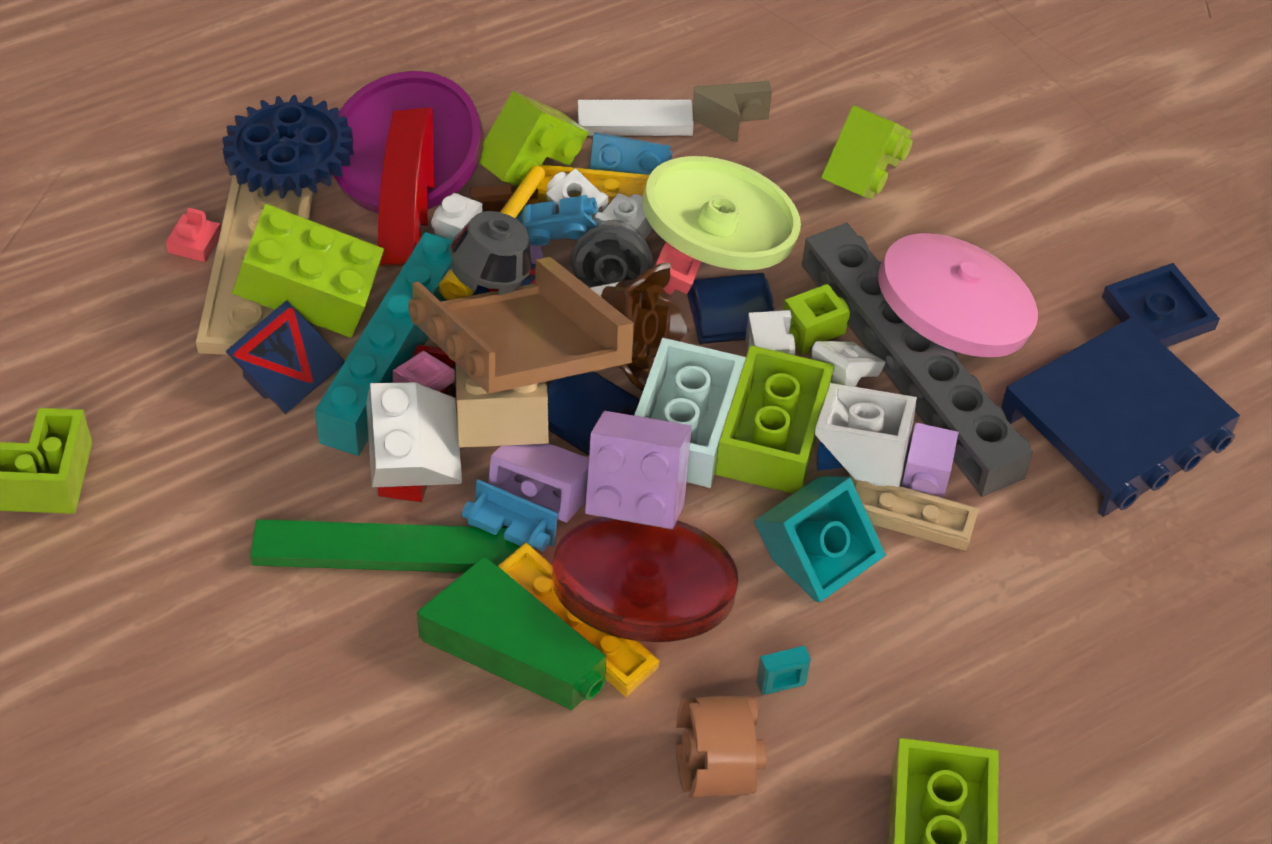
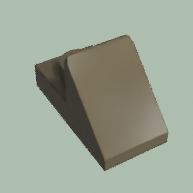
M760 81L694 87L693 120L737 142L739 122L769 119L772 96L770 82Z

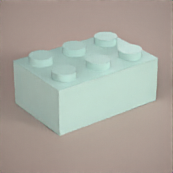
M662 338L634 416L692 425L686 482L711 488L716 472L719 440L746 357Z

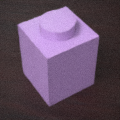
M915 422L901 486L944 498L959 432Z

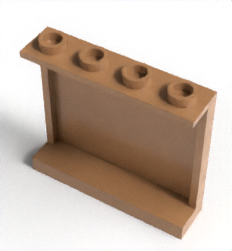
M552 257L536 259L535 284L519 286L513 292L503 295H497L498 291L440 302L419 281L412 282L413 299L409 301L408 310L413 324L417 325L432 342H435L451 360L455 361L488 394L632 363L634 323Z

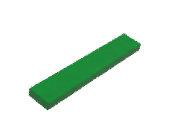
M256 519L250 559L252 566L464 573L484 556L498 566L521 546L504 539V532L507 528H501L494 535L478 527Z

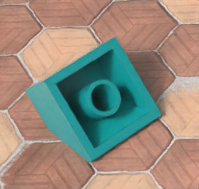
M819 476L754 520L772 560L815 602H822L886 556L850 477Z

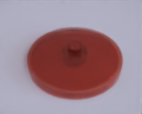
M598 517L584 522L573 528L560 540L554 553L551 576L552 585L559 601L580 621L606 634L642 642H673L696 637L718 626L731 612L735 603L738 586L737 567L729 552L707 533L678 520L673 529L606 517Z

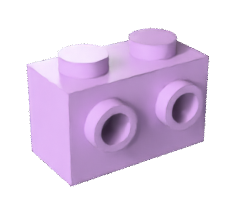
M552 444L501 446L491 455L488 484L502 488L532 503L542 505L558 513V519L567 523L586 503L589 458Z

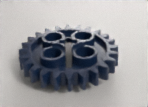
M293 95L289 102H283L280 96H276L275 104L269 105L266 101L261 100V109L256 110L248 106L246 108L248 117L236 115V125H228L226 127L228 136L222 138L224 145L222 150L230 176L236 175L237 184L239 185L248 183L250 192L262 187L265 197L269 196L273 190L279 191L280 198H284L289 190H293L297 197H301L302 188L306 187L313 193H316L317 183L321 182L324 185L330 186L332 185L330 175L342 177V166H350V155H354L352 129L348 127L347 117H340L337 107L328 110L326 101H322L316 106L313 105L311 96L306 98L303 103L298 102L296 95Z

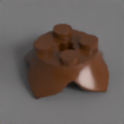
M671 263L658 264L634 279L619 282L615 287L606 286L601 294L605 301L634 323L632 363L619 365L618 367L642 391L654 362L650 358L656 357L662 338L680 342L689 332L680 309L672 300L662 296L666 293L664 288L668 285L671 277Z

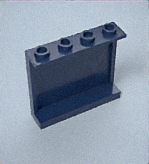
M1134 317L1127 319L1008 385L1001 405V409L1010 424L1025 417L1104 496L1098 512L1102 517L1118 508L1120 510L1127 509L1138 499L1139 495L1149 489L1153 491L1160 489L1169 481L1171 476L1181 470L1184 472L1192 470L1204 456L1212 451L1215 453L1222 452L1234 440L1235 434L1233 431L1240 417L1230 405Z

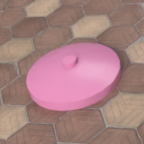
M912 234L895 241L889 247L878 270L879 286L889 306L913 330L947 349L977 357L1006 356L1020 350L1036 327L1038 310L1034 297L1026 284L1004 262L971 243L940 234Z

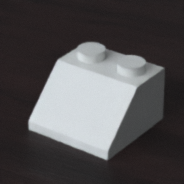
M416 382L370 383L366 410L372 487L461 484L462 472L455 398Z
M830 383L816 425L815 435L855 480L867 481L875 486L890 485L899 487L911 442L917 397Z

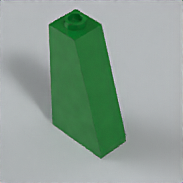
M486 556L417 611L419 638L425 643L570 710H573L584 699L587 701L592 700L605 685L606 655Z

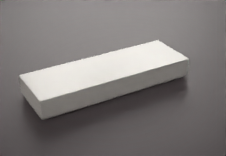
M578 100V124L589 132L588 136H593L594 132L613 136H693L692 101Z

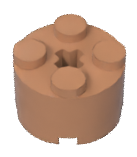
M754 696L698 697L682 699L680 701L677 711L676 728L685 729L682 735V743L676 744V758L680 783L684 793L690 792L689 798L742 796L756 792V770L765 769L767 754L764 740L756 739L755 725L758 720V707Z

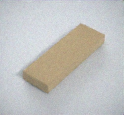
M849 475L873 525L967 551L979 508L902 486H875L867 481L855 480Z

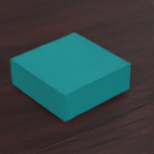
M805 645L760 656L756 682L761 695H768L806 684L811 658Z

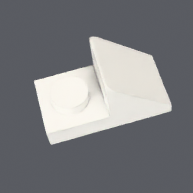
M816 341L812 347L813 360L834 364L831 382L834 384L856 387L861 377H878L886 363L854 342Z

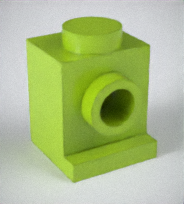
M829 284L785 299L783 311L790 310L791 312L789 334H793L795 347L801 355L809 353L810 347L814 346L816 341H828L846 333L847 322L850 318L848 305L842 297H838Z

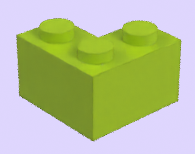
M512 91L483 142L479 163L502 181L518 187L530 169L536 165L541 166L546 157L570 166L575 156L580 152L589 132L561 111Z
M853 105L821 178L858 195L872 199L875 193L879 194L887 181L888 172L885 171L887 165L891 164L897 167L899 160L904 161L908 156L913 140L910 139L912 131Z
M38 408L29 443L0 442V511L76 514L93 443L84 410Z

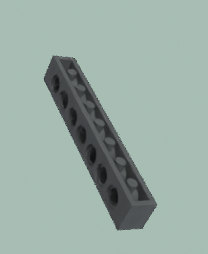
M848 223L807 237L805 239L802 267L818 287L829 284L835 294L846 301L850 311L847 325L870 353L886 362L882 370L902 395L917 397L915 412L923 423L959 432L953 461L979 495L984 497L1025 479L1033 454L1027 439L1016 432L1007 421L1001 407L990 400L982 390L979 380L974 375H970L958 360L955 351L940 346L920 335L893 311L885 300L879 286L878 270L881 262L868 249L864 238L858 236Z

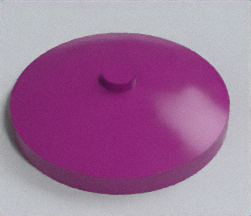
M398 72L370 82L346 101L339 111V116H346L348 127L352 129L354 155H350V166H342L343 176H334L342 191L353 202L369 211L379 213L380 185L385 147L393 111L425 107L433 109L434 188L427 189L428 210L442 204L444 198L457 193L467 183L480 161L484 132L480 116L472 99L458 84L446 77L430 72Z

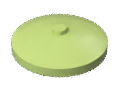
M686 156L666 161L657 166L649 175L642 196V207L646 219L662 239L680 252L717 267L735 270H758L774 266L791 254L801 229L800 216L794 203L779 186L750 168L724 159L706 156Z

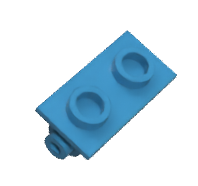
M594 132L590 169L650 175L657 166L671 160L673 152L670 151L671 146Z
M587 195L560 199L559 214H556V203L553 201L525 205L524 209L518 214V221L527 229L531 245L544 246L548 245L551 240L563 238L578 240L597 225L592 219V214L597 213L598 206L595 198H589Z
M479 479L477 480L475 503L468 501L462 511V517L468 519V525L478 527L494 535L499 532L502 526L508 527L504 532L505 540L519 546L527 542L534 550L544 552L548 545L552 547L555 545L558 513L511 494L502 488L495 487Z

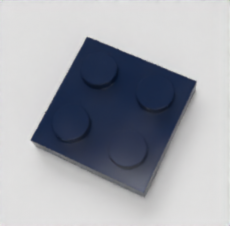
M1174 263L1107 285L1102 295V298L1121 322L1134 317L1166 347L1213 331L1220 320Z

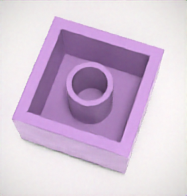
M604 411L591 432L585 514L673 529L685 502L692 425Z

